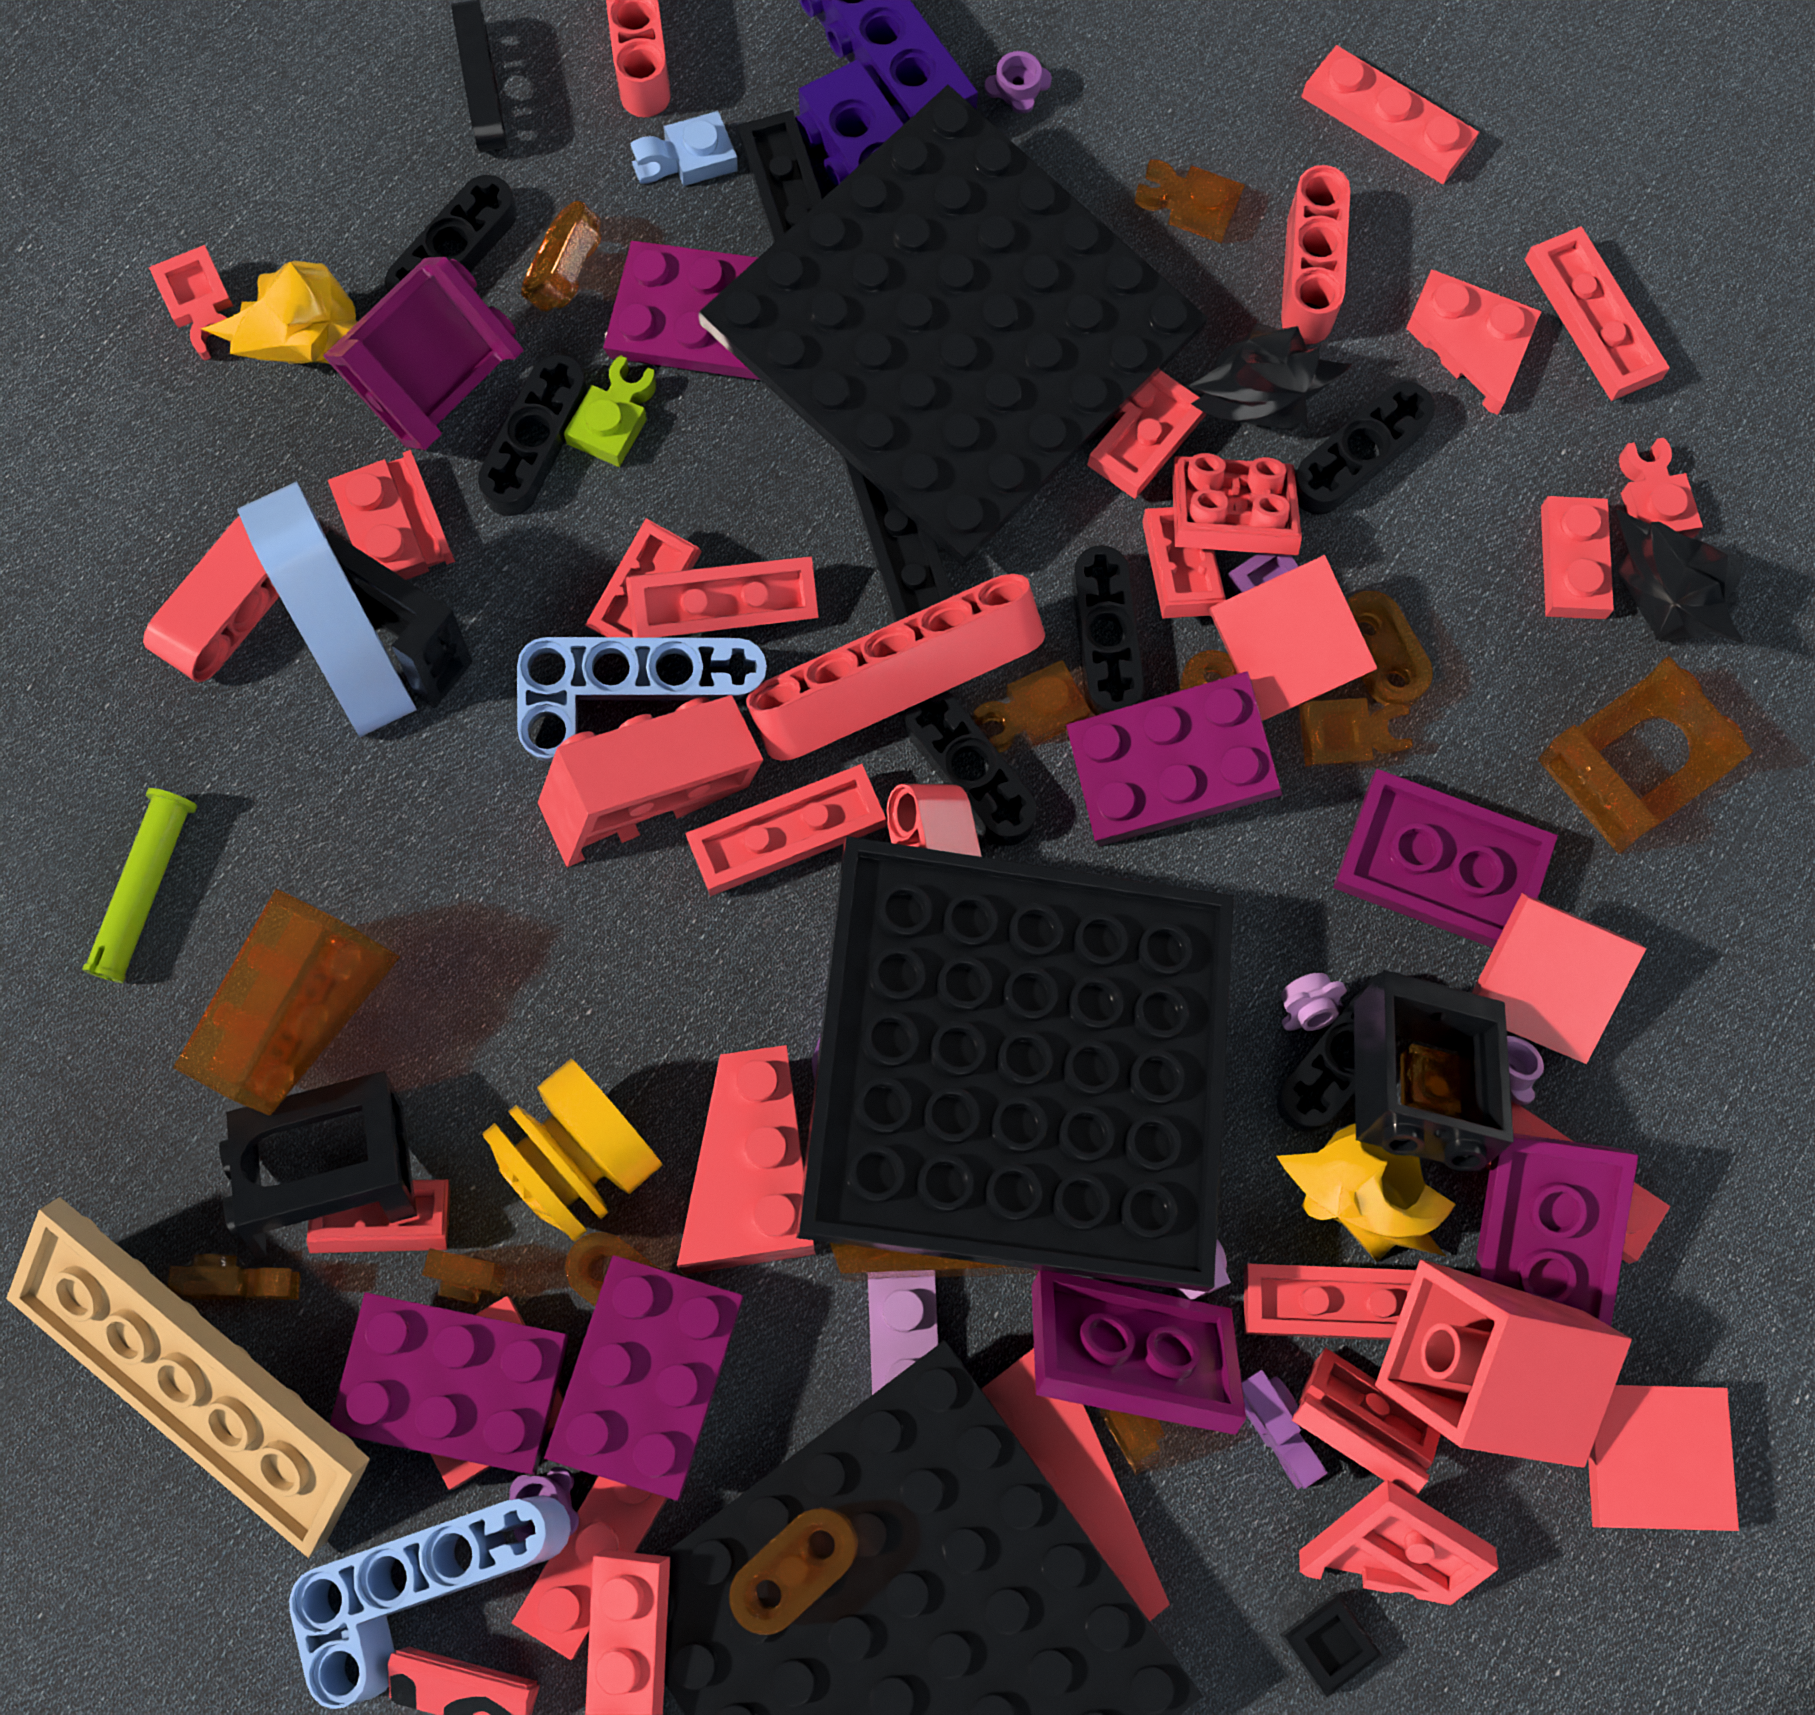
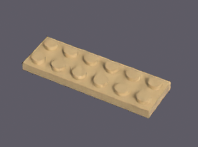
M61 1197L40 1208L6 1299L307 1558H310L327 1542L370 1458L357 1448L348 1436L338 1432L306 1405L296 1392L286 1388L255 1362L245 1349L234 1344L204 1319L194 1306L183 1301L153 1276L143 1263L132 1258L102 1233L92 1220L82 1216Z

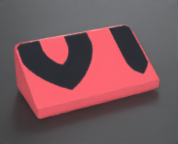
M413 1647L396 1650V1652L391 1653L388 1662L389 1696L391 1701L398 1705L435 1715H532L540 1688L536 1680Z

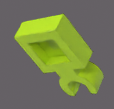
M623 356L616 358L610 366L609 378L611 385L608 391L591 385L564 431L568 445L619 468L647 420L645 408L637 404L649 400L653 396L657 385L655 372L651 368L646 369L643 377L638 382L628 383L624 381L628 375L629 366L627 358Z

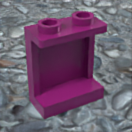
M446 257L424 258L323 355L407 448L426 450L442 434L436 426L500 362L505 359H516L524 351L513 337L516 334V329L512 322L500 310L493 306L488 307L474 291L477 287L476 280L455 259L448 260Z

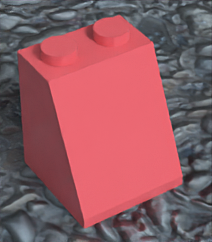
M1420 1259L1375 1387L1460 1448L1585 1468L1632 1339L1585 1311Z

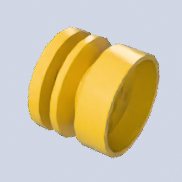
M570 1058L537 1086L541 1098L551 1113L546 1120L540 1123L526 1110L515 1105L508 1112L526 1132V1137L515 1145L496 1123L484 1131L482 1135L492 1149L499 1166L498 1170L541 1220L562 1230L575 1242L588 1230L569 1208L572 1203L581 1196L595 1214L602 1219L609 1212L605 1202L594 1186L595 1183L605 1176L618 1188L630 1194L663 1164L601 1089Z

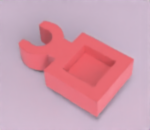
M203 245L150 266L149 269L177 327L180 328L193 322L190 329L191 343L200 357L207 361L212 358L206 346V340L211 333L201 328L227 319L226 316L218 314V312L232 307L233 303L206 246Z
M1659 438L1649 449L1653 462L1641 459L1637 453L1635 443H1628L1619 456L1621 471L1627 478L1634 481L1629 482L1621 492L1626 513L1649 524L1651 522H1661L1681 535L1694 538L1703 528L1687 474L1669 476L1667 466L1672 458V450L1668 441L1665 438Z

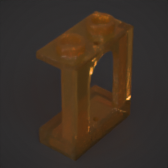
M1668 656L1646 678L1578 727L1574 724L1556 737L1537 760L1619 855L1731 772L1754 751L1744 741V736L1739 726L1730 718L1721 715L1704 696L1698 680L1689 671L1680 668ZM1661 718L1674 723L1683 731L1689 744V756L1686 764L1679 771L1639 800L1599 752L1638 723L1647 719Z

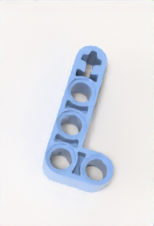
M298 482L289 484L238 508L237 511L265 572L358 736L362 737L416 711L414 702L334 554Z
M544 637L534 639L525 645L519 654L517 663V730L519 740L532 756L541 761L552 762L556 749L560 744L550 749L539 748L532 741V726L541 717L551 715L560 718L565 723L566 733L563 741L578 734V700H692L699 697L716 700L732 695L734 700L747 699L749 693L758 688L765 678L767 668L765 656L757 645L741 638ZM611 653L622 656L630 665L629 674L625 680L612 686L599 682L593 673L598 659ZM700 653L712 654L710 667L728 666L731 655H741L743 664L748 667H754L755 673L746 674L743 685L732 684L731 675L728 673H711L710 682L712 686H700L703 672ZM542 654H556L565 661L566 665L565 673L561 680L547 686L535 682L530 672L535 659ZM679 654L689 660L693 673L688 681L681 685L673 686L666 684L659 678L656 672L657 664L666 655Z
M545 1495L507 1500L311 1569L301 1575L293 1585L289 1597V1607L306 1684L311 1696L320 1705L336 1709L374 1698L385 1692L389 1687L388 1662L391 1653L395 1652L386 1616L541 1563L558 1555L567 1544L571 1531L570 1517L565 1507L555 1498ZM530 1520L533 1521L536 1534L530 1535L524 1541L506 1544L502 1532L512 1531L526 1526L530 1523ZM461 1535L468 1540L472 1548L471 1564L466 1571L458 1565L455 1559L454 1549ZM396 1559L403 1563L407 1573V1582L402 1593L394 1587L391 1580V1569ZM332 1582L338 1586L342 1595V1605L338 1614L331 1609L328 1602V1591ZM349 1653L356 1659L359 1666V1679L356 1686L348 1680L345 1673V1661Z

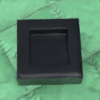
M1337 1593L1331 1595L1280 1634L1324 1697L1330 1696L1382 1656V1653L1346 1602Z

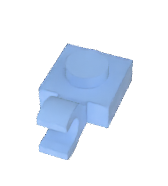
M718 111L664 126L665 140L654 136H646L630 143L636 159L632 161V165L640 184L652 183L667 175L678 173L683 186L737 171V155Z

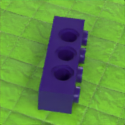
M799 0L805 13L811 18L816 16L825 28L829 45L837 57H846L849 63L859 59L903 124L947 85L952 87L977 110V90L911 0Z
M859 59L798 89L800 115L795 118L803 142L809 149L815 147L824 158L825 170L834 188L904 125Z

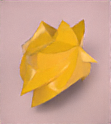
M295 260L285 263L276 272L259 275L257 280V301L241 302L239 313L218 323L201 328L206 332L230 341V354L259 360L284 361L289 364L311 362L330 364L323 355L358 321H356V311L352 300L323 263Z
M1356 1123L1337 1131L1318 1153L1276 1156L1287 1173L1306 1193L1302 1207L1308 1216L1319 1220L1334 1219L1341 1222L1376 1262L1395 1245L1447 1257L1428 1232L1436 1229L1448 1217L1456 1204L1425 1184L1419 1157L1394 1155L1385 1151L1383 1147L1356 1141Z

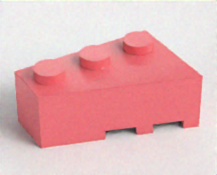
M732 695L710 701L707 697H699L684 703L675 712L653 718L650 714H642L625 721L616 730L596 736L593 732L586 731L567 738L556 749L538 800V805L568 868L585 860L582 854L583 847L615 833L618 834L621 843L640 836L635 824L669 811H673L676 819L748 788L763 761V757Z
M787 1045L720 1054L677 1266L683 1274L816 1255L814 1240L796 1238L804 1163Z

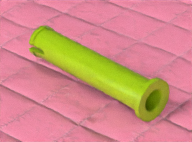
M148 788L145 796L150 799V803L87 963H84L82 968L86 973L108 981L112 979V981L121 984L124 983L126 978L125 973L187 813H195L197 808L194 802L180 795L156 788Z

